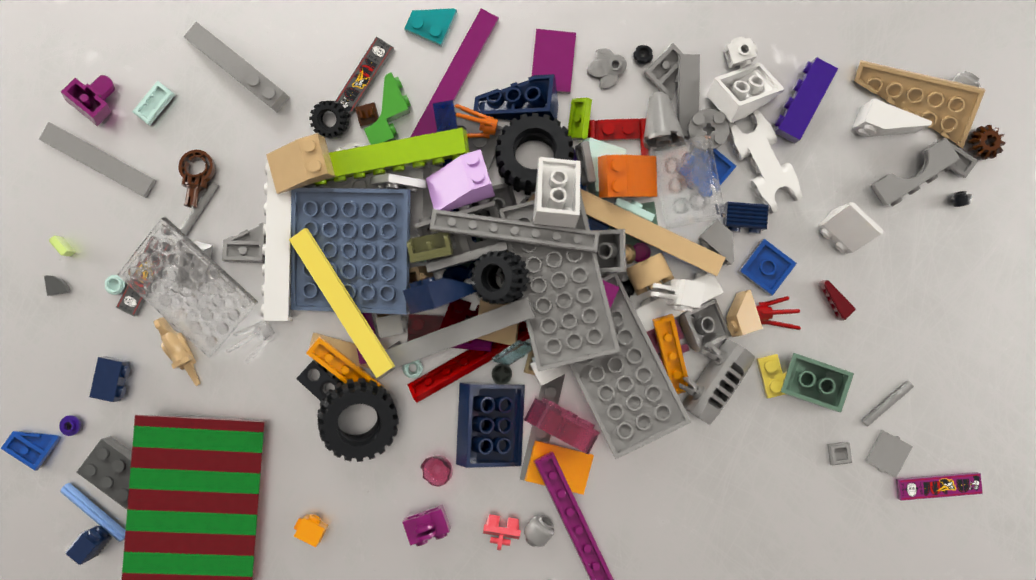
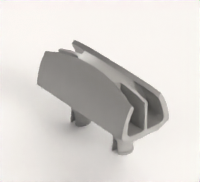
M728 339L723 341L719 349L711 342L706 343L705 345L711 352L702 349V353L711 358V361L695 383L688 377H684L682 379L688 386L679 383V387L689 393L682 403L684 408L708 425L716 419L755 359V356L746 348Z

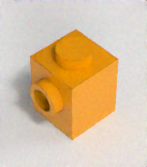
M307 514L303 519L299 518L296 522L294 529L297 531L294 537L317 547L329 525L322 522L319 516Z

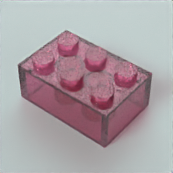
M535 398L524 419L526 422L588 455L600 433L594 429L595 425L578 417V415L565 410L560 405L545 398L542 401Z

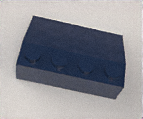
M496 383L459 384L456 465L465 468L521 466L525 385H500Z

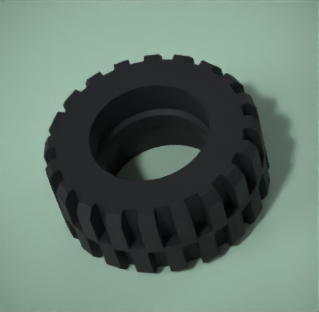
M532 113L530 117H527V114L520 115V120L514 118L510 121V126L505 125L503 127L502 135H498L495 155L498 172L508 186L513 185L514 190L517 192L524 190L525 195L531 196V192H535L537 169H529L522 166L515 157L517 148L525 142L533 140L544 142L553 150L555 159L573 160V140L571 136H568L567 128L565 126L560 127V121L557 119L552 121L550 116L546 114L543 117H539L538 113Z
M359 378L358 382L348 379L346 384L342 385L340 382L335 385L336 389H329L326 393V398H322L320 402V409H318L317 414L318 430L321 440L325 442V447L329 451L333 450V454L338 458L343 455L346 461L356 458L357 462H362L365 457H369V460L375 458L374 454L377 452L379 454L385 452V445L390 446L392 444V436H396L398 431L397 425L399 424L396 407L386 389L382 386H377V383L372 380L368 383L364 378ZM355 404L371 406L377 413L375 425L368 432L360 435L345 433L338 425L340 414L347 407Z

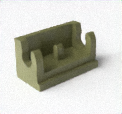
M439 232L410 238L409 242H407L410 263L452 255L454 253L449 233Z

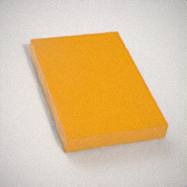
M535 440L525 481L545 486L534 460L552 451L571 491L584 495L594 455Z

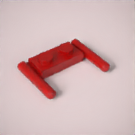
M646 118L589 120L588 138L591 137L600 141L640 139L641 155L649 156V149L645 148L643 143Z

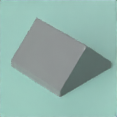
M625 229L594 230L600 232L596 254L600 272L626 271Z

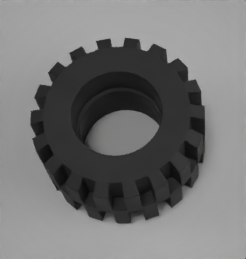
M490 251L482 254L480 260H476L474 263L476 268H472L474 277H471V281H474L473 289L478 291L476 295L482 297V301L489 302V304H505L517 301V298L523 296L522 292L528 288L525 285L529 283V278H527L529 270L525 269V261H520L521 257L515 255L514 252ZM499 267L502 268L505 275V281L501 288L496 282V272Z

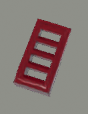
M823 280L819 283L836 317L839 320H846L856 310L855 307L829 280Z

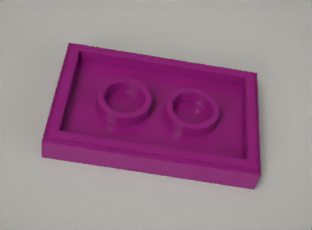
M536 29L532 76L554 74L557 93L570 94L576 33Z

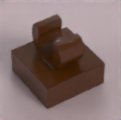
M375 102L355 107L361 128L371 126L378 120L379 115Z

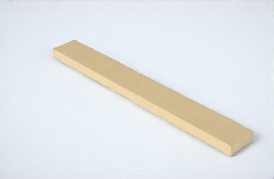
M580 189L587 216L615 229H625V234L707 273L714 276L718 275L726 257Z

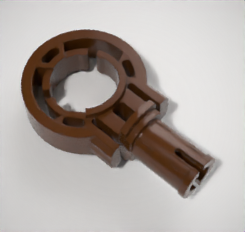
M191 150L181 157L178 169L182 176L181 185L187 187L184 206L197 208L199 191L202 188H207V182L213 178L216 166L214 160L206 152ZM205 158H208L210 166L208 165V162L205 160ZM188 160L191 162L203 160L206 163L205 170L197 175L190 174Z

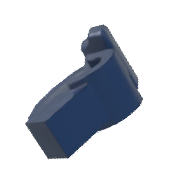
M471 263L468 267L458 265L447 268L443 272L442 278L464 282L465 279H470L473 276L472 268H475V264Z

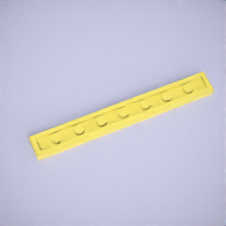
M304 228L290 238L289 241L375 377L378 378L395 367L308 228Z

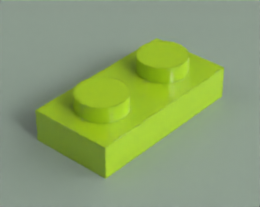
M575 98L571 101L568 136H571L572 140H583L588 136L592 99Z

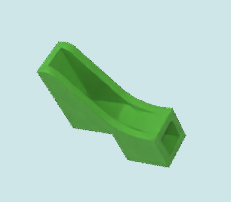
M392 72L386 74L384 78L381 115L375 123L364 129L371 145L396 140L394 135L398 133L393 123L389 124V122L410 113L408 109L411 106L407 95L402 96L400 89L403 86L399 77L394 78Z

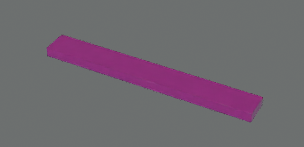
M482 8L480 9L411 137L436 133L439 130L449 106H452L496 26L499 17Z
M551 451L534 460L589 579L614 580L554 453Z

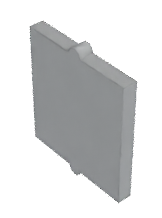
M881 430L866 462L877 467L880 472L884 471L897 477L913 446L900 440L899 436H893Z

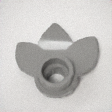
M610 49L596 50L597 60L588 66L587 73L600 78V88L607 89L617 83L618 76L626 70L627 62L621 55H614ZM615 61L620 63L618 68H613Z

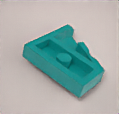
M454 8L412 10L404 29L413 35L442 47L457 10Z

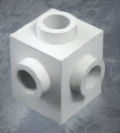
M743 37L736 38L723 50L730 69L740 66V68L750 66L758 53L755 42L752 43L751 37L746 39Z

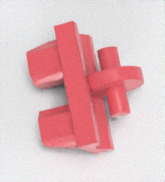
M490 514L487 524H484L483 534L499 536V538L491 537L490 543L498 544L497 550L501 551L502 545L510 546L511 540L503 539V537L519 539L521 530H519V519L508 518L507 528L498 527L500 516Z

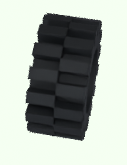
M337 101L319 102V104L314 106L315 109L311 110L312 116H309V120L313 122L310 125L315 128L313 131L321 136H325V138L337 137L343 134L342 132L347 129L346 125H349V121H347L349 114L346 115L347 109L343 108V105L337 103ZM327 111L333 112L336 116V123L332 127L326 126L323 122V115Z

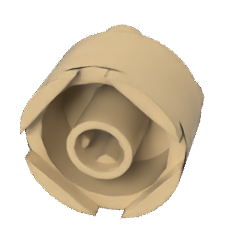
M662 253L656 254L626 269L627 276L637 296L648 291L647 287L649 290L653 289V283L662 284L661 280L663 283L674 279Z

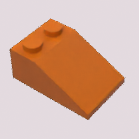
M604 155L598 157L599 198L657 197L656 156Z

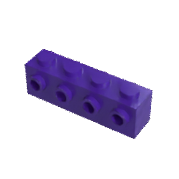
M818 57L812 62H807L802 71L805 73L802 80L798 79L793 87L795 91L793 97H789L784 104L786 109L784 114H780L774 123L777 126L774 131L776 134L794 144L801 140L838 70L837 67Z

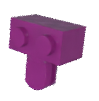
M100 75L90 85L88 83L84 85L77 78H74L61 91L65 101L96 126L112 113L105 102L115 91L114 84L108 76Z
M443 505L404 518L402 522L410 546L414 544L416 546L428 543L429 539L434 537L436 540L444 538L451 529Z

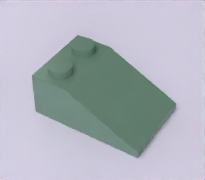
M793 353L780 392L836 412H842L854 373Z

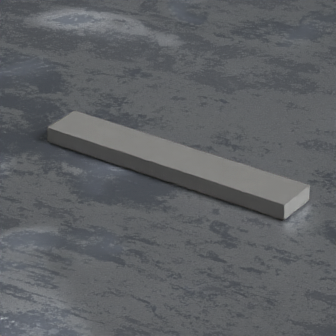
M50 122L47 123L39 138L42 142L143 197H147L156 181Z

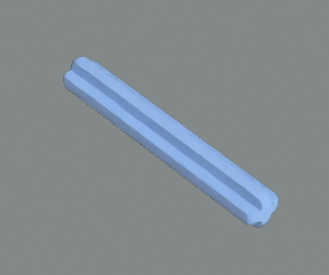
M67 483L62 487L60 491L64 496L116 540L121 542L125 539V529L72 484Z

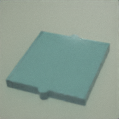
M518 340L492 359L497 363L511 365L533 350L531 343Z

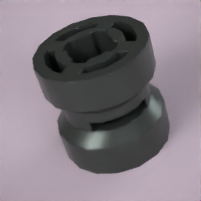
M498 364L493 368L492 379L494 382L502 385L511 380L512 370L507 364Z

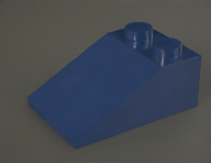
M434 276L410 283V288L403 290L410 314L435 309L478 292L473 289V284L446 278L435 280Z

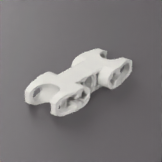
M757 109L750 114L753 123L752 133L746 134L741 132L737 125L732 122L729 123L730 130L728 136L736 157L740 161L748 157L758 176L751 180V186L757 198L764 205H769L768 211L771 214L778 210L775 200V193L778 189L786 190L794 201L803 198L798 177L791 164L786 162L780 166L771 148V145L777 143L776 134L771 124Z

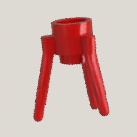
M788 296L767 302H759V305H756L762 325L768 324L800 330L801 327L769 319H772L773 315L800 313V310H772V307H768L789 300Z

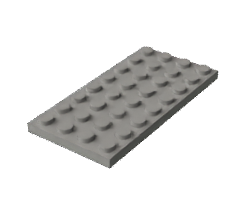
M580 191V216L575 228L590 230ZM534 200L499 209L501 218L533 222ZM507 241L509 252L519 255L521 257L520 261H525L526 263L525 269L529 270V274H527L529 283L525 285L528 288L522 292L523 296L520 299L529 297L536 315L533 318L527 319L526 324L538 371L620 352L596 253Z
M614 272L602 278V280L620 287L610 308L620 352L571 363L569 366L615 459H618L691 423V420L617 272Z

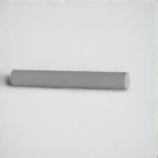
M214 182L210 183L198 201L197 208L192 210L179 230L180 234L187 235L218 188L217 184Z
M907 381L865 417L862 422L868 427L914 387L912 383Z

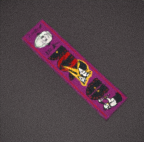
M978 472L897 479L898 498L901 501L983 494L981 473Z

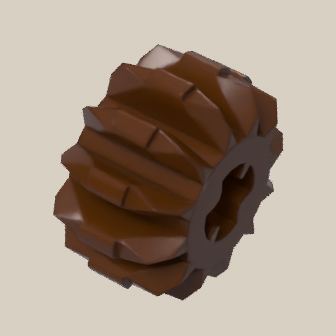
M992 125L980 126L970 134L972 139H969L967 143L972 144V147L969 148V151L974 150V157L980 156L981 160H986L988 157L993 159L1003 151L1001 146L1005 145L1006 142L1002 141L1001 138L1005 134H998L999 128L992 129Z

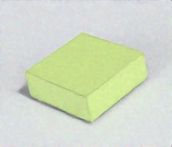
M54 235L49 239V242L60 255L71 257L76 253L64 237Z

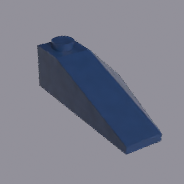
M554 74L534 75L528 77L527 81L515 82L505 89H495L475 97L473 110L486 116L494 117V119L512 120L516 118L520 120V115L527 114V117H530L532 113H538L539 117H543L544 114L549 115L552 121L557 119L558 96Z

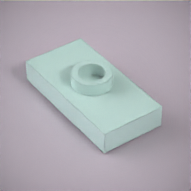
M157 81L132 112L145 123L151 125L175 94Z
M618 197L615 200L614 205L650 222L653 221L655 214L642 209V204L634 200L629 203Z

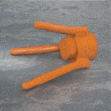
M455 104L456 108L477 116L473 117L456 113L457 117L480 123L479 130L483 131V133L467 134V138L483 137L489 139L490 135L496 134L498 119Z

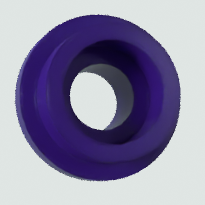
M73 415L65 416L60 421V431L66 436H73L79 432L81 422ZM68 422L72 425L71 429L67 428Z

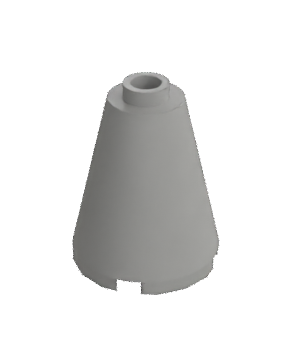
M661 91L655 92L649 97L643 139L644 147L651 150V147H657V151L676 148L679 146L680 141L684 142V134L669 95Z

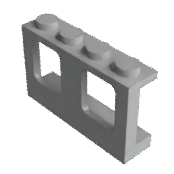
M490 199L478 202L479 205L475 207L466 205L458 208L459 213L475 214L487 210L490 212L491 217L500 218L495 201L491 202ZM431 217L421 218L419 223L414 224L418 230L419 237L428 235L427 229L430 227ZM453 234L456 242V248L453 249L454 253L428 259L425 265L427 272L433 273L478 260L486 252L509 251L507 241L487 239L475 243L472 241L471 236Z

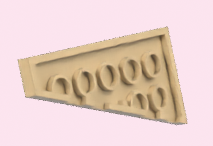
M860 60L854 78L856 83L879 95L888 103L932 121L931 125L928 126L929 128L950 139L961 148L965 145L985 93L984 88Z

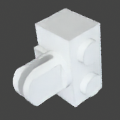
M672 279L670 286L653 283L652 288L669 292L668 294L651 292V296L667 299L666 305L673 306L672 310L692 312L693 308L701 309L705 283L687 279Z

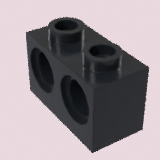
M315 360L296 378L320 401L322 398H326L327 383H332L334 386L340 382L342 385L344 383ZM313 369H317L320 373L318 380H314L311 377Z

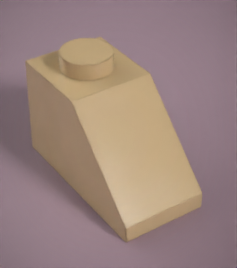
M751 289L736 293L726 316L727 328L732 337L742 336L763 329Z

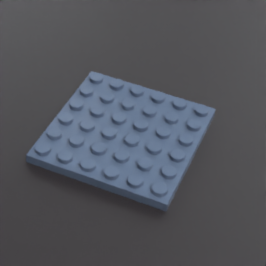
M297 188L291 190V238L304 228H308L360 312L409 314L403 290L409 288L410 257L407 242L410 239L411 189ZM291 244V310L334 312Z

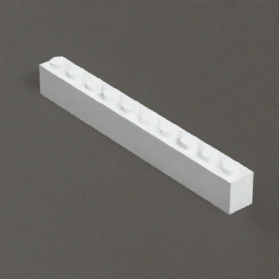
M703 270L695 274V279L691 280L705 283L702 303L724 293L716 276ZM664 290L661 291V293H666V294H668V292H669V291H664ZM651 297L640 302L642 306L635 309L646 332L654 328L652 319L672 314L675 318L685 313L672 310L673 306L666 305L667 299L656 298L652 300ZM532 357L533 362L529 363L541 386L571 371L569 364L538 371L535 357Z

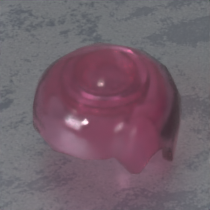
M440 455L426 458L420 467L423 470V479L437 487L447 484L453 474L452 465L449 460Z

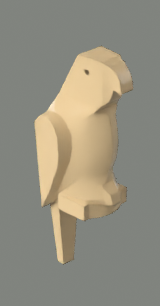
M164 317L153 321L161 335V347L173 362L171 364L173 369L178 367L181 370L185 369L196 386L201 384L193 365L196 361L185 336L181 332L174 331Z

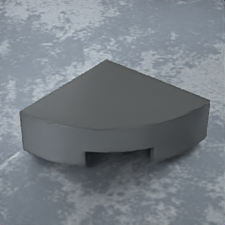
M44 276L47 296L70 293L68 285L58 277Z

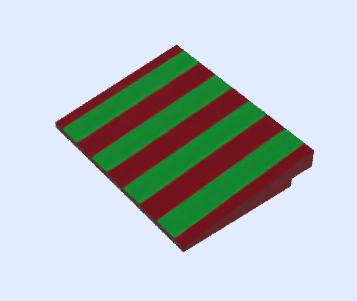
M135 415L122 580H252L265 423L263 420Z

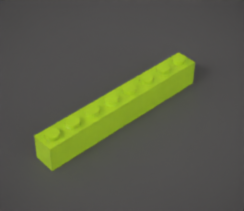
M457 128L330 152L329 155L335 177L313 184L315 186L327 185L328 181L333 180L335 183L345 182L348 177L362 179L366 178V174L373 173L374 176L386 174L385 171L388 170L401 172L405 170V167L409 166L422 168L425 167L426 163L432 162L433 165L445 163V160L448 159L455 160L461 155L470 153L467 131L463 128Z

